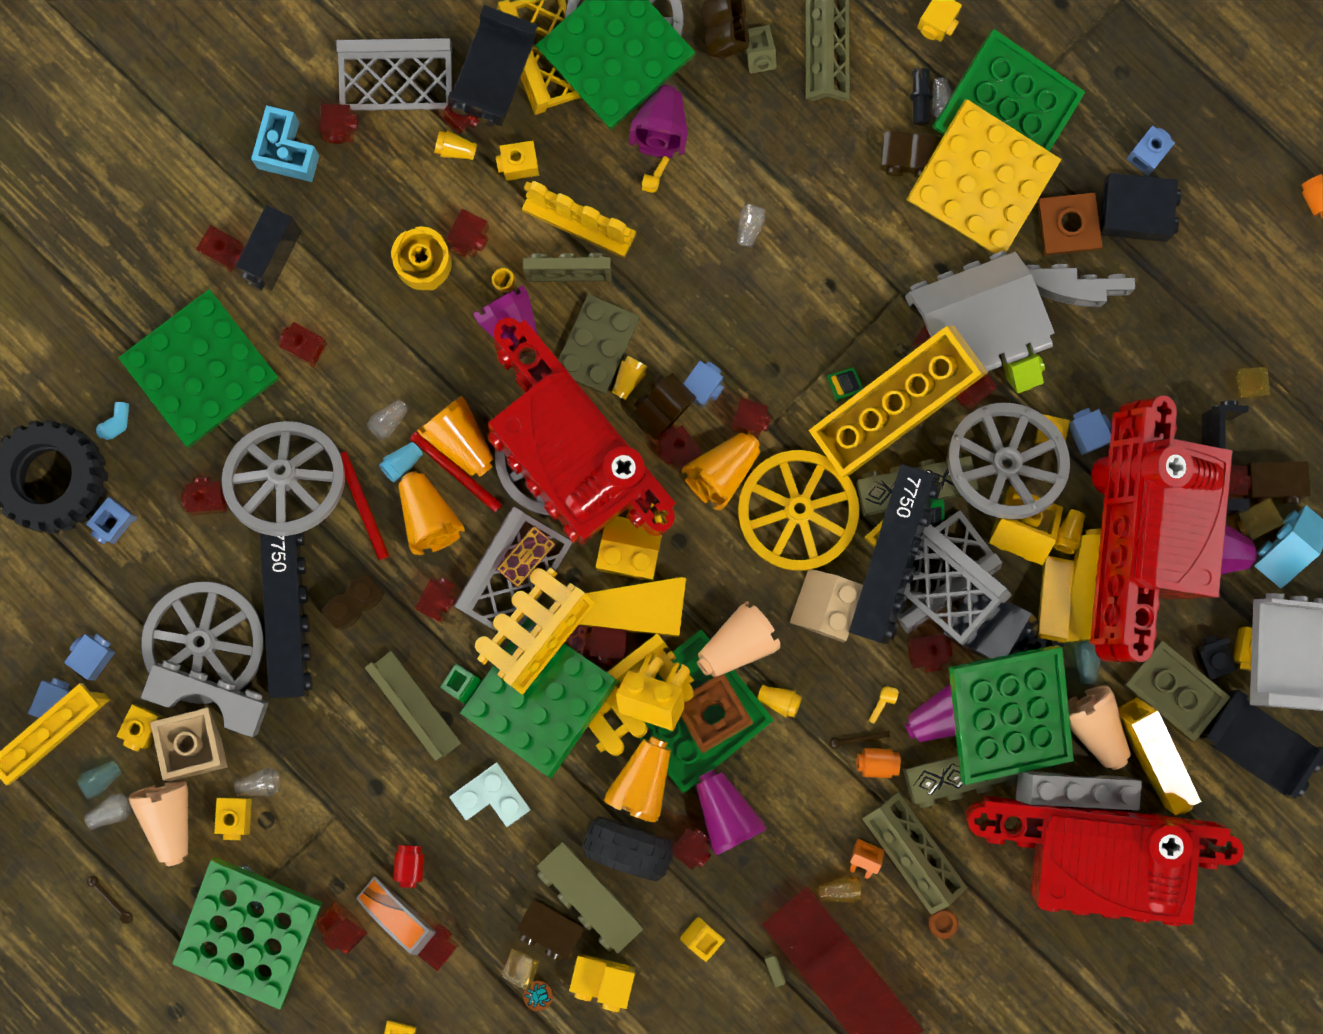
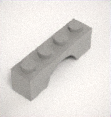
M163 660L162 664L152 665L141 696L142 699L170 708L188 694L205 695L215 701L221 709L224 718V728L250 737L258 735L269 701L262 699L263 694L246 689L245 693L235 690V684L224 680H218V683L207 680L208 675L195 670H191L190 673L179 670V664Z
M1027 771L1018 773L1016 800L1030 805L1139 810L1142 781L1126 776L1099 775L1096 777Z

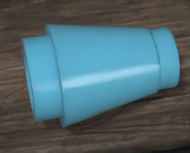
M411 442L384 457L379 467L392 482L398 479L402 480V477L408 473L423 453L414 442Z

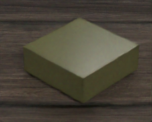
M771 953L764 956L775 988L784 985L786 981L776 955Z

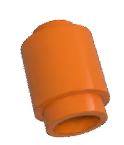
M1320 174L1304 182L1301 186L1304 190L1302 194L1313 216L1320 215L1323 219V175Z
M863 748L862 754H857L856 768L857 771H861L862 777L892 778V775L898 776L900 773L901 760L899 752H893L892 749Z

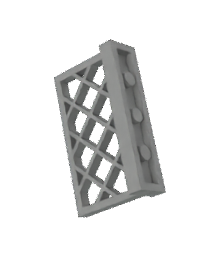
M450 38L336 40L339 65L340 111L451 110L448 107L449 92L453 93V44ZM385 59L392 68L380 78L371 67L377 60ZM390 59H399V61L394 64ZM406 59H414L421 66L410 78L398 68ZM419 59L427 60L424 63H422ZM434 59H446V70L437 78L427 66ZM345 60H358L364 66L354 79L345 71ZM362 60L371 61L366 65ZM395 70L407 80L396 93L385 83ZM423 70L435 80L425 92L413 82ZM367 71L379 81L368 93L356 83ZM445 76H446V86L441 82V80H442ZM346 77L351 81L347 86ZM411 84L421 96L414 103H405L399 95ZM437 84L446 90V103H434L427 96ZM355 85L365 96L358 104H346V93ZM381 85H384L393 94L385 104H378L371 97ZM396 98L401 102L392 104ZM425 98L429 103L420 102ZM369 99V100H370L371 102H373L374 104H364V103Z
M516 507L510 509L453 605L497 632L499 631L494 627L493 622L487 618L514 612L517 608L513 605L514 608L497 612L494 595L510 592L512 599L514 595L513 590L530 587L531 591L534 585L530 581L529 574L527 576V584L512 587L511 581L508 579L510 578L508 571L511 569L505 572L508 589L492 592L490 579L493 574L501 573L496 569L501 561L502 563L505 561L504 555L507 550L516 548L521 542L519 530L523 523L526 521L539 531L541 530L550 535L541 537L539 532L537 535L538 539H536L539 544H543L544 540L555 538L564 544L558 555L550 557L545 555L540 561L544 562L546 572L549 569L548 560L555 559L550 568L556 571L572 544L569 539L528 516ZM517 536L518 544L511 545ZM535 540L523 542V545L535 543ZM522 544L519 546L520 552H521L522 549H523V548H522ZM540 546L543 556L545 553L544 546ZM538 560L532 561L529 565L536 564ZM521 564L518 567H524L526 574L529 572L528 565ZM487 586L489 593L481 595ZM490 597L494 611L493 614L481 616L473 611L479 599ZM524 615L518 624L521 626L528 617Z
M961 510L935 527L940 533L945 530L944 536L951 542L964 544V553H966L967 545L979 546L985 556L975 562L990 575L1001 569L1002 561L996 553L993 554ZM959 520L966 529L965 539L948 537L949 526ZM968 534H970L974 540H968ZM924 545L920 555L924 554ZM935 558V560H940L938 573H942L943 561L945 560ZM919 560L918 572L915 571L914 575L925 574L921 572L923 560ZM951 577V592L967 591V579L965 577ZM935 578L934 580H937L936 590L931 594L947 593L946 583L939 587L940 580L946 581V578ZM916 580L915 590L910 592L913 595L926 594L918 592L919 580ZM952 597V603L960 597ZM947 598L931 599L932 611L935 614L947 607ZM926 599L920 600L923 604L927 606ZM914 603L905 612L901 613L898 611L897 615L901 627L907 634L930 619Z
M930 524L924 528L921 537L924 539V554L916 555L915 560L925 559V574L914 575L913 580H926V594L913 595L910 592L909 583H907L904 594L963 646L1000 603L1004 604L1010 598L1011 593ZM929 548L935 553L929 554ZM942 558L945 560L946 572L930 574L929 559ZM950 566H952L956 570V572H950ZM951 577H965L967 579V591L951 592ZM946 578L947 593L931 594L930 579ZM972 584L979 590H972ZM985 594L992 600L984 610L973 611L972 595ZM968 596V611L952 612V597ZM947 598L948 613L935 614L932 611L931 599ZM926 599L927 606L923 604L920 600ZM979 615V616L973 621V616ZM969 616V627L960 636L953 630V617ZM941 618H948V624H946Z

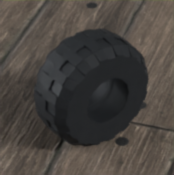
M599 816L590 823L582 846L585 857L590 860L656 882L666 875L674 851L671 841Z

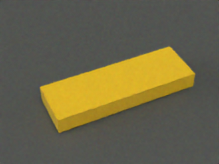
M1048 556L1043 564L1037 638L1063 643L1068 639L1071 608L1070 596L1074 573L1073 560Z

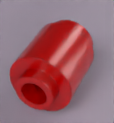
M398 845V852H395L393 881H398L399 887L416 888L417 882H423L424 854L422 853V846Z

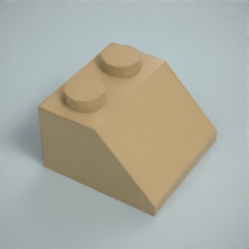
M813 569L808 570L789 623L844 643L849 635V629L863 585L837 575Z
M209 708L150 722L162 780L172 782L228 767L222 739Z

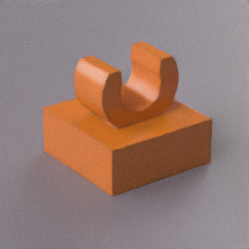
M857 839L850 860V872L854 873L856 867L859 866L866 869L864 877L866 879L870 878L872 873L878 874L882 866L885 850Z

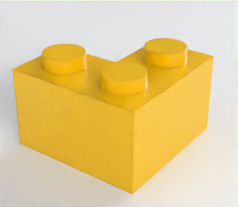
M579 953L569 991L575 993V998L584 1001H591L592 997L598 998L597 1002L603 1003V1009L620 1012V1008L627 1009L636 967Z

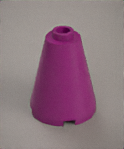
M950 684L907 715L909 721L904 724L911 739L917 738L919 742L956 735Z
M712 770L699 777L701 783L697 784L696 787L712 850H714L716 855L767 830L763 820L723 772L717 774L715 770Z

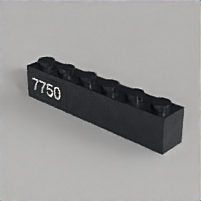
M900 465L849 633L884 644H888L890 639H894L898 629V623L895 622L898 611L901 612L904 609L907 595L904 592L907 583L910 584L914 578L915 567L913 563L916 555L919 556L923 549L924 539L921 537L924 528L928 527L932 520L933 511L930 508L933 499H937L941 491L940 476L906 465Z
M301 532L289 536H271L260 533L269 698L308 697L309 690L313 689V677L311 672H307V661H311L310 643L306 644L305 632H309L310 622L308 614L304 615V603H308L307 586H303L302 574H306V559L301 557L300 547L305 545V534Z

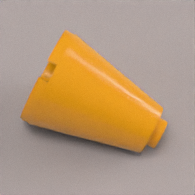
M462 395L417 430L425 440L470 476L476 473L480 477L493 467L490 463L494 459L467 401Z
M744 433L737 434L687 463L681 470L682 474L687 472L688 477L685 479V482L705 504L711 501L716 504L713 509L722 510L727 506L759 456V441L750 433L747 435Z
M416 471L405 474L398 488L408 544L412 553L423 555V549L431 548L432 552H436L457 541L460 538L459 531H465L463 523L425 474L417 473Z
M651 736L650 740L643 739L606 792L604 801L620 811L624 809L631 812L630 815L650 822L658 821L671 752L666 747L667 742Z

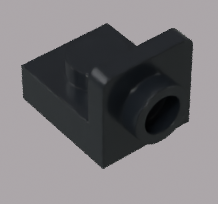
M1215 634L1202 639L1204 645L1195 648L1205 675L1209 680L1238 670L1227 644L1231 642L1229 637L1220 638L1219 634Z

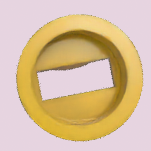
M500 268L494 272L492 284L498 291L508 293L515 288L516 278L509 269ZM508 276H509L510 279H509L508 283L506 284V286L504 287L506 281L508 280Z

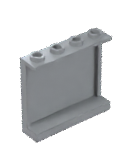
M1267 593L1266 599H1253L1250 705L1323 711V598H1316L1314 602H1308V597L1290 596V600H1285L1284 594Z

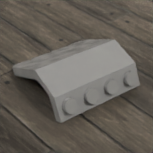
M1001 251L990 256L991 261L981 265L979 261L972 262L963 266V272L955 275L953 271L943 273L937 276V282L929 285L927 281L919 282L911 286L912 291L905 296L909 307L915 305L922 315L930 338L944 327L954 325L987 371L1002 366L999 358L1000 354H1002L1006 364L1029 356L1027 344H1029L1033 354L1053 347L1050 335L1055 333L1032 273L1016 252L1007 255L1006 251Z

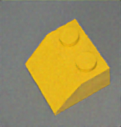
M1009 486L1002 505H1025L1015 488ZM1032 495L1035 501L1040 499V497ZM1053 503L1044 511L1021 519L997 517L993 525L989 544L1021 556L1027 561L1043 565L1056 542L1063 507Z
M616 517L604 527L596 571L653 582L662 535H649L642 527L635 528L628 518Z

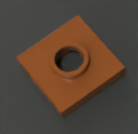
M1095 193L1038 199L1044 256L1096 251L1103 248ZM1075 213L1080 217L1081 227L1078 231L1069 232L1063 228L1061 220L1064 214Z
M725 674L714 677L694 689L692 699L684 702L685 708L681 714L684 723L702 753L753 724ZM711 705H719L725 711V718H722L713 725L708 724L704 718L705 710Z

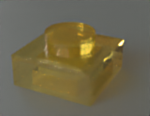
M1267 367L1236 370L1238 399L1268 397L1270 395Z
M511 949L502 978L522 989H530L540 961L520 950Z

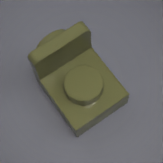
M766 25L748 29L749 47L745 51L749 73L776 69V49L770 26Z

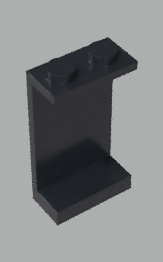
M484 5L480 14L478 30L453 93L449 92L448 107L458 115L467 116L469 114L477 117L485 125L494 126L496 124L502 127L536 40L538 25Z
M1227 400L1221 401L1220 405L1212 406L1211 410L1203 413L1202 445L1226 449L1225 420L1230 421L1249 412V406L1239 405L1238 401ZM1228 498L1226 517H1232L1249 511V499Z
M1231 690L1228 694L1230 699L1208 724L1200 739L1286 798L1296 799L1297 796L1301 797L1309 787L1308 779L1312 773H1316L1323 766V747H1315L1258 707L1250 705V702L1247 700L1249 696L1242 691Z

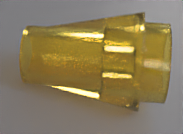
M848 875L827 883L818 884L820 902L831 901L855 904V901L862 900L859 876L852 877V875Z

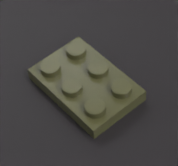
M535 253L531 254L530 258H523V270L527 282L612 281L610 257H605V254L590 253L588 257H576V254L562 253L559 254V258H547L546 254Z
M588 294L560 355L559 362L578 384L607 395L638 325L640 316Z
M1159 641L1151 657L1142 662L1124 684L1140 700L1158 710L1164 720L1191 742L1198 738L1230 699L1229 695L1164 641Z

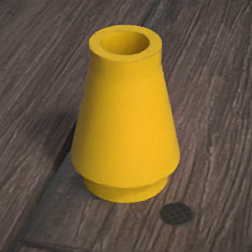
M449 130L447 132L439 131L434 153L440 154V157L473 160L477 144Z
M627 356L625 361H621L611 392L626 400L629 394L646 376L644 372L648 366Z
M1069 510L1067 517L1058 530L1057 539L1053 546L1056 550L1065 554H1074L1075 550L1080 547L1083 524L1086 518L1084 513L1078 510Z
M762 685L757 699L760 703H763L785 718L788 716L795 718L802 696L796 694L795 690Z

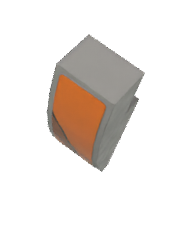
M377 876L372 878L356 898L373 919L412 955H418L436 933L434 929L418 916V913Z

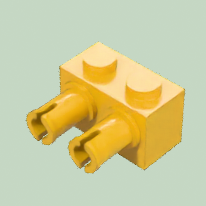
M647 654L638 673L629 670L626 673L616 693L618 711L620 714L673 731L685 708L682 686L687 676H689L690 670L683 664L680 670H678L680 663H674L666 681L657 680L655 677L662 667L663 661L655 655L651 662L653 654Z

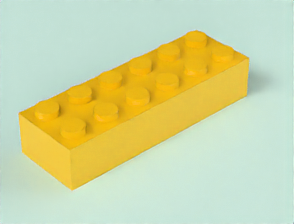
M954 325L946 326L808 431L841 477H845L869 462L986 375L988 371Z

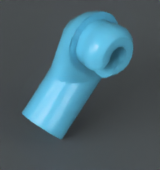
M115 402L113 417L104 423L98 424L96 427V434L99 438L110 440L126 430L129 403Z

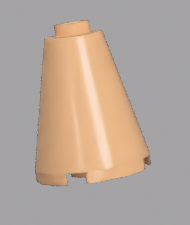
M747 601L740 605L698 653L700 660L697 661V664L706 676L709 674L713 677L720 676L773 654L780 649L779 638L774 641L771 633L775 631L755 605L749 608V602Z
M1103 685L1086 690L1087 696L1080 700L1076 696L1068 701L1071 731L1105 768L1117 770L1124 767L1128 763L1127 759L1131 754L1114 692L1109 686Z
M186 781L166 782L165 786L155 788V785L130 794L129 804L158 861L165 862L166 866L182 863L183 857L188 855V787Z

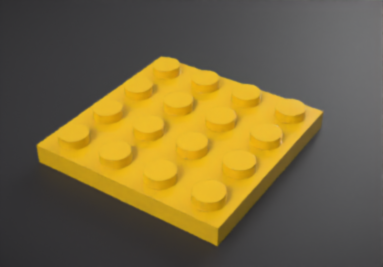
M964 100L906 200L992 254L1001 251L1007 252L1062 159L971 101Z

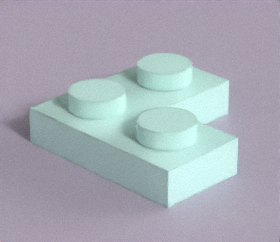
M498 762L450 796V799L466 821L489 804H491L506 827L531 810Z

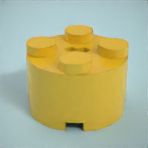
M422 226L415 227V229L401 233L393 243L391 250L392 263L398 276L407 286L416 290H434L449 276L452 267L451 253L445 240L435 230ZM425 254L427 260L418 263L416 258H422Z

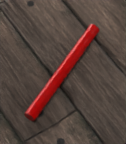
M418 431L412 434L409 440L414 442L423 452L493 512L497 513L502 508L503 504L452 460L425 440Z
M347 451L341 452L340 456L344 465L345 479L378 560L387 559L390 556Z

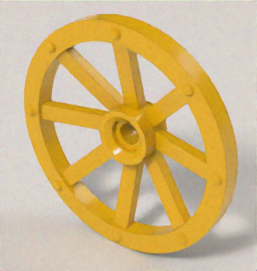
M792 450L771 456L752 471L740 494L738 518L745 540L760 558L781 569L806 571L828 564L846 549L858 525L859 501L849 476L841 477L826 456L812 451ZM788 462H808L817 465L802 495L798 493ZM779 465L790 499L756 483L766 472ZM824 470H827L837 479L844 492L811 501L810 497ZM754 492L785 508L784 510L750 521L749 500L751 493ZM847 500L848 520L846 528L844 529L815 513L814 509ZM797 504L802 505L805 510L804 513H796L794 506ZM787 518L788 522L772 552L769 551L758 540L753 529ZM809 520L841 537L833 548L818 556L808 523ZM796 525H800L809 556L807 560H792L780 557Z

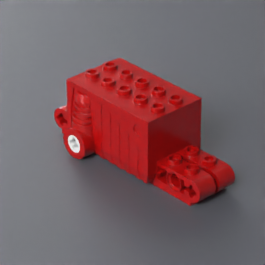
M513 318L499 320L494 328V345L498 355L496 358L507 371L511 368L515 372V381L525 393L488 422V440L498 452L503 451L508 460L506 462L517 475L521 473L524 476L526 487L535 498L538 496L542 498L545 502L544 509L554 521L557 518L564 525L563 532L572 543L577 541L582 546L626 509L629 511L626 516L635 528L642 527L645 532L652 536L665 534L674 523L675 514L672 508L676 503L644 465V460L640 453L628 446L525 319L521 323ZM507 335L508 337H511L514 335V343L511 341L510 338L503 339V336ZM524 356H530L535 361L531 364H523L520 359ZM653 503V508L651 510L649 509L647 513H644V511L647 510ZM655 516H663L664 519L661 523H653L652 520Z
M1157 396L1127 402L1121 406L1119 412L1113 413L1110 449H1108L1109 456H1103L1098 459L1093 465L1091 472L1094 487L1101 494H1104L1105 498L1097 575L1095 578L1096 587L1090 644L1095 645L1097 656L1106 662H1145L1151 657L1154 650V641L1157 636L1156 620L1160 606L1159 598L1191 599L1219 597L1232 450L1174 439L1177 431V409L1174 401L1168 396Z
M982 795L981 801L971 803L965 813V818L971 831L977 836L985 837L987 843L1004 845L1005 840H1011L1016 842L1019 847L1035 848L1030 894L1037 906L1041 907V910L1059 912L1060 909L1069 910L1077 915H1089V913L1102 914V917L1110 919L1128 917L1132 918L1133 921L1150 923L1153 920L1161 921L1169 926L1193 925L1198 864L1201 868L1218 869V865H1234L1238 863L1244 854L1241 841L1230 834V828L1220 822L1170 817L1156 812L1143 814L1099 808L1030 805L1012 798ZM981 813H985L987 819H984L982 824H978L975 818H980ZM1011 816L1018 817V823L1015 827H1005L1004 824L1007 818ZM1209 842H1211V843L1214 844L1215 846H1222V847H1221L1220 850H1218L1216 847H1214V846H1212V845H1209Z

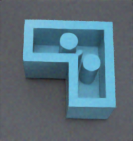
M266 105L251 160L257 169L312 182L319 154L314 146L295 141L300 122L294 112Z
M1307 505L1299 512L1293 510L1283 521L1285 525L1276 534L1278 538L1273 543L1268 540L1257 551L1259 558L1254 566L1281 589L1316 559L1323 549V519Z

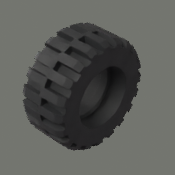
M35 420L28 423L29 427L20 425L14 428V436L5 435L0 440L4 444L0 449L1 513L22 527L50 534L59 533L60 530H73L76 528V523L84 524L90 519L88 513L90 511L96 512L101 506L97 503L99 496L105 497L107 489L103 488V481H108V472L103 470L106 461L104 456L98 453L99 447L95 442L88 439V436L65 423L61 424L54 420H46L44 423ZM48 451H58L67 456L72 468L70 485L66 492L57 500L47 504L38 503L31 499L27 492L25 484L27 470L33 460L39 455Z

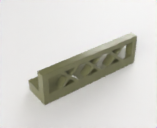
M806 0V99L815 101L825 97L841 101L850 99L849 0H839V10L834 0ZM834 22L839 27V37L834 31ZM834 49H836L840 56L839 64L834 58ZM835 76L840 83V91L834 89Z
M390 651L376 663L371 662L365 667L435 761H440L462 744L393 651Z
M899 792L862 818L931 915L950 906L968 888ZM893 804L901 812V819L897 818L890 809ZM910 830H913L918 836V843L914 842L910 837ZM927 854L932 855L935 859L936 867L931 866L927 860ZM945 878H948L955 887L952 893L945 885Z

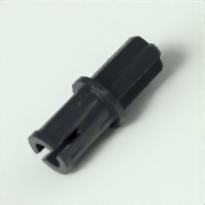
M919 68L912 71L913 93L910 94V99L913 101V123L924 126L930 122V100L933 98L932 93H930V70L922 68V79H920Z

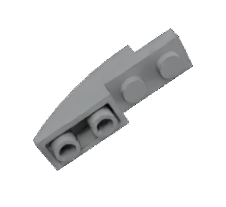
M1067 264L1052 265L1051 269H1040L1039 265H1026L1032 273L1040 296L1061 303L1084 307H1102L1107 302V296L1130 295L1135 290V278H1126L1125 274L1109 275L1108 279H1097V275L1080 276V279H1077V268H1068Z

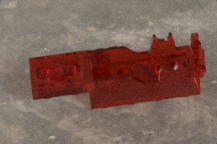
M807 886L762 923V926L849 1034H920L924 1031Z

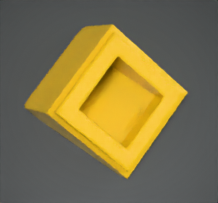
M697 917L680 937V940L705 962L712 957L725 941L720 934L700 917Z

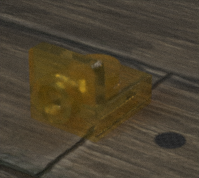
M1271 497L1249 508V511L1238 514L1240 520L1237 521L1243 535H1250L1252 540L1285 524Z

